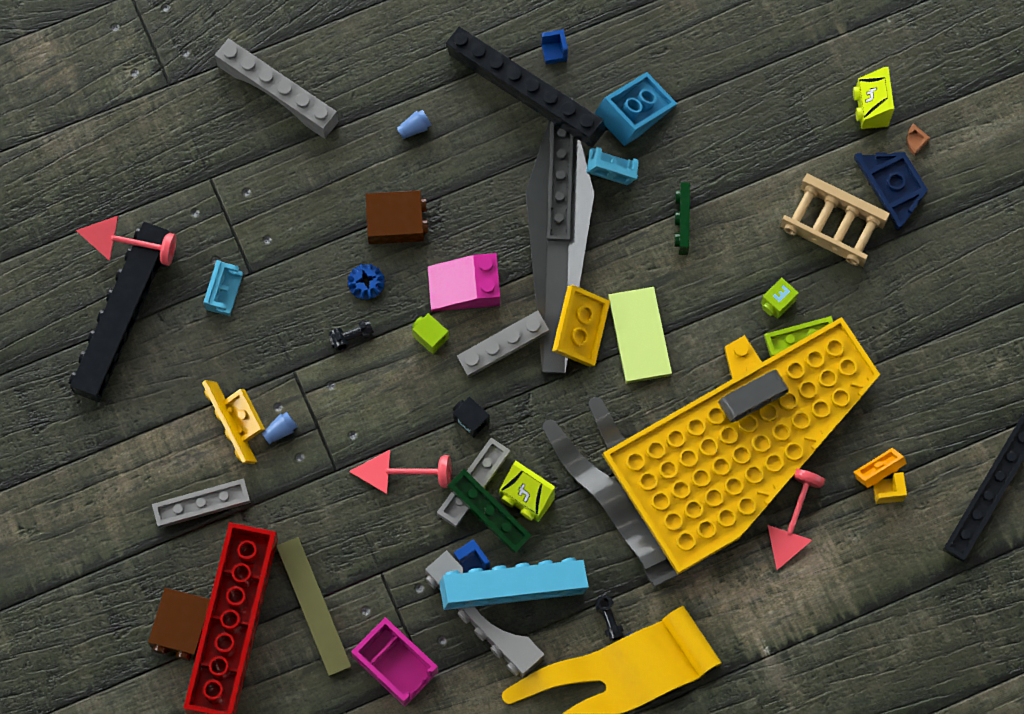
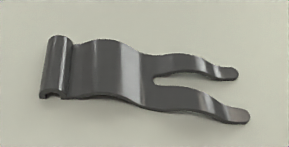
M599 397L591 398L589 408L609 450L626 439L619 431L603 400ZM549 419L543 423L542 429L564 468L602 506L622 538L643 564L645 574L654 588L715 558V554L684 572L677 574L621 484L592 465L577 450L554 420Z

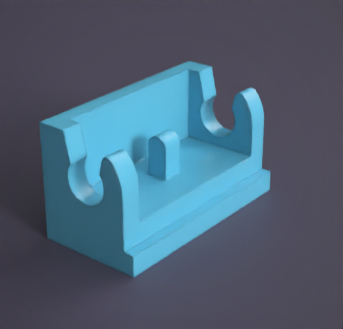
M599 147L590 149L586 173L624 185H628L637 179V159H622L603 153Z
M219 260L216 261L203 302L206 310L228 316L231 315L243 277V272L239 271L238 266Z

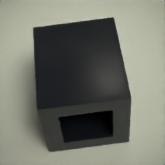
M468 397L465 401L460 400L453 408V420L473 438L490 422V415L471 397Z

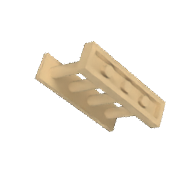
M807 173L801 185V190L805 194L793 217L790 218L784 215L780 227L784 228V231L790 235H798L845 258L852 265L863 267L868 255L862 252L874 229L877 227L884 228L890 213ZM818 197L824 200L825 205L813 228L800 223L811 200ZM838 207L845 210L846 215L834 238H831L821 233L833 208ZM854 217H859L865 220L867 224L855 247L852 248L842 243V240Z

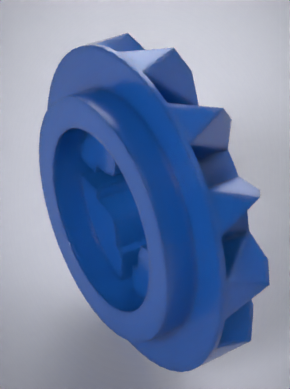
M371 263L369 265L360 264L358 267L353 268L348 276L349 290L357 298L365 300L375 298L384 288V275L379 268ZM363 274L368 279H373L369 281V289H367L364 283H360L363 280Z

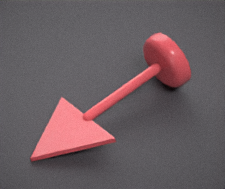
M119 215L76 230L109 261L114 241L160 250V262L166 266L171 265L176 249V235L172 233L165 235L162 245L115 236Z
M391 450L349 471L385 494L388 491L389 474L438 475L439 485L442 488H447L446 486L451 482L452 478L450 455L440 457L438 469L389 468Z
M796 469L793 478L802 483L803 487L788 530L784 531L767 525L777 570L813 541L793 534L809 486L821 488L825 483V478L802 469Z

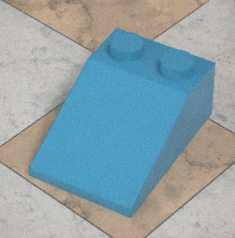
M646 72L606 96L594 114L604 120L606 128L625 146L641 136L671 111L677 103Z

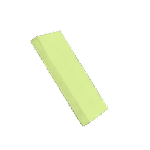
M654 287L608 294L625 383L672 376Z

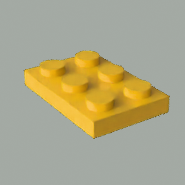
M575 285L568 286L552 351L586 366H595L610 301Z

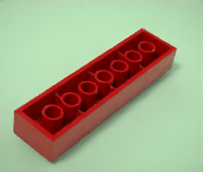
M229 522L183 707L186 714H236L278 542L276 531Z

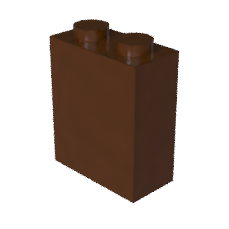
M421 190L366 193L369 244L424 241L423 233H428L427 219H422V212H427L426 198H421Z
M164 588L148 640L153 651L162 655H167V652L174 653L177 658L190 661V658L195 659L210 599Z

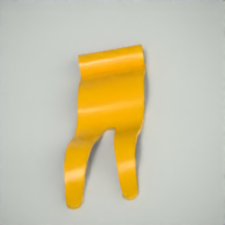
M681 606L665 616L662 621L634 632L601 650L585 656L553 663L533 672L504 690L502 699L506 704H513L559 686L602 681L606 685V691L574 705L562 714H623L698 680L712 668L720 666L722 662L686 608Z

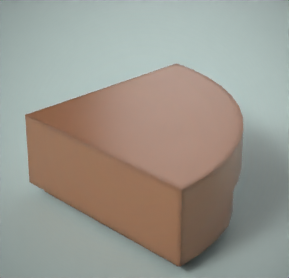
M913 123L907 134V146L915 156L929 142L930 137Z

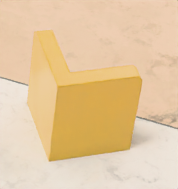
M904 472L894 473L892 478L882 479L879 483L873 485L876 504L902 502L905 500L907 491Z

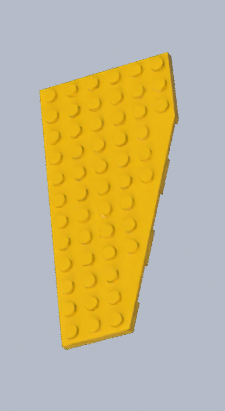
M841 317L603 452V457L677 574H680L739 540L790 481L796 469H800L879 378L880 373ZM777 370L789 391L777 400L738 421L730 423L718 401L764 374Z

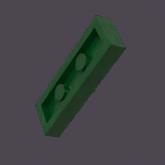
M681 182L680 190L675 191V204H679V212H675V225H679V233H675L674 246L679 247V255H688L690 182Z

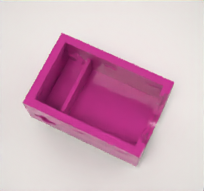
M386 617L351 651L352 657L404 707L438 673V666Z

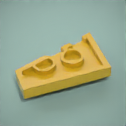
M745 335L724 348L732 379L762 363Z

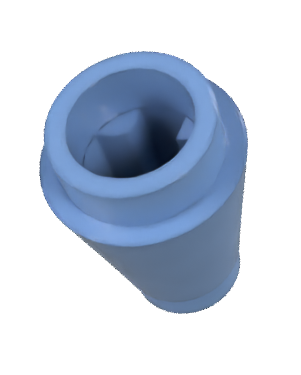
M416 110L397 127V130L401 137L405 139L427 131L431 123L423 110L419 112Z
M288 412L283 415L280 413L262 432V435L271 444L294 433V429L298 426Z

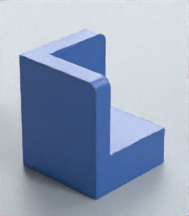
M564 29L542 33L541 46L545 64L567 61L568 48Z
M474 539L454 552V559L463 567L464 573L474 568H482L483 571L490 568L489 560Z

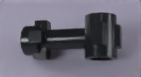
M364 320L359 321V327L344 333L341 328L330 331L329 340L332 347H335L336 351H342L349 346L347 341L361 335L365 339L370 337V334L374 332L369 320L365 322Z
M601 595L598 597L595 609L603 614L608 627L605 630V635L609 637L610 641L623 637L622 632L624 630L622 625L617 626L611 611V607L614 605L613 600L608 596Z

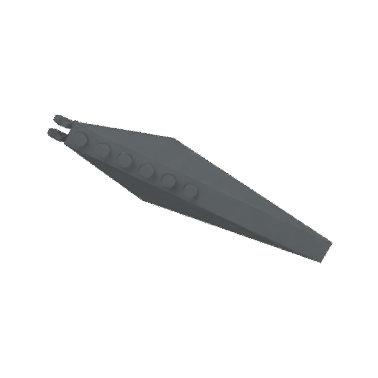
M550 120L525 194L536 311H539L550 330L548 334L539 338L542 373L565 374L568 358L553 352L552 349L567 287L570 285L580 287L594 201V190L590 174L586 173L587 163L581 141Z

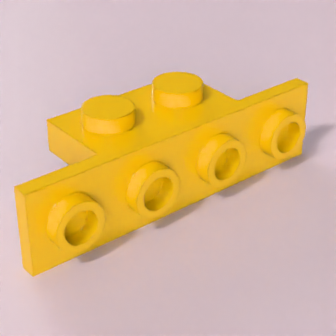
M203 381L204 393L208 400L212 402L215 408V415L225 428L226 437L233 443L236 449V457L242 463L255 464L257 460L247 441L264 431L265 428L245 389H239L225 399L217 382Z

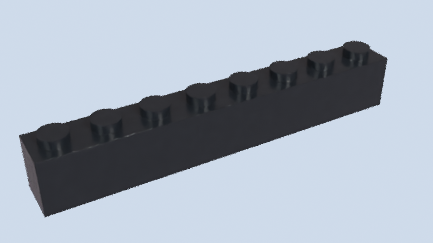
M460 26L446 42L450 56L591 148L606 131L602 118Z
M143 222L141 228H137L134 239L162 245L165 235L170 233V231ZM135 245L132 248H128L125 254L126 262L123 269L120 268L116 274L115 280L117 282L114 289L111 288L107 294L106 307L101 309L98 314V325L89 334V345L86 351L83 350L80 354L78 361L80 365L77 371H73L69 384H71L70 387L73 393L100 402L161 265L160 250Z

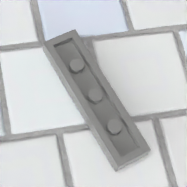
M537 310L460 353L457 357L466 374L470 377L548 334L550 330Z
M490 438L467 472L482 487L486 488L509 456L510 450L493 438ZM451 492L437 511V515L457 528L470 509Z
M243 478L154 503L152 507L158 528H163L251 502Z

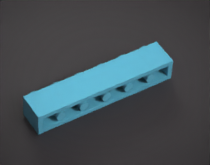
M566 558L557 563L546 560L539 562L538 565L520 563L512 568L500 565L493 567L492 570L485 571L482 568H474L467 573L449 571L442 576L439 582L444 610L581 595L589 587L584 560H576L575 558Z

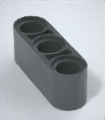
M772 370L727 394L718 403L730 423H733L782 397L789 389L778 371Z

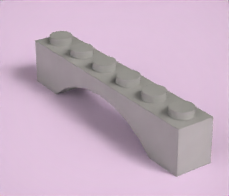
M229 38L216 52L215 59L219 68L234 78L245 81L273 97L291 111L306 127L325 139L337 125L338 116L336 110Z
M446 550L425 569L427 576L425 580L433 589L438 587L440 590L439 582L442 576L449 571L463 573V567ZM475 607L458 608L459 612L457 614L466 624L470 622L476 628L474 630L475 634L482 641L486 639L492 645L490 649L499 659L503 657L508 662L506 666L513 675L517 676L519 674L524 678L544 660V653L529 637L514 635L499 629L487 621Z

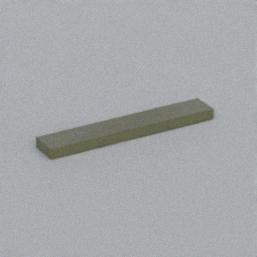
M299 537L277 545L276 547L329 678L352 669Z

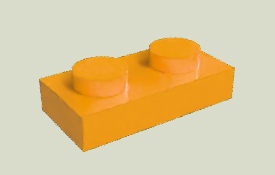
M891 448L855 470L854 475L859 482L869 488L879 483L880 480L888 475L897 472L899 468L907 463L903 455Z

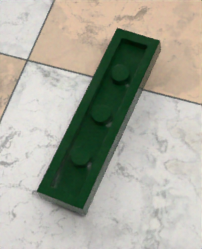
M465 469L446 486L513 553H516L532 536Z

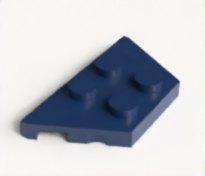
M894 152L892 154L876 153L875 155L855 154L854 159L886 212L890 213L889 217L896 229L900 230L926 195L928 189L905 152Z

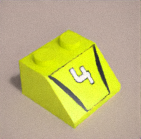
M883 67L858 78L856 87H853V98L858 100L856 120L860 121L861 129L889 126L894 111L889 67Z
M515 461L499 489V495L502 497L501 501L507 506H515L521 510L520 513L525 518L531 521L535 519L539 522L555 500V486Z

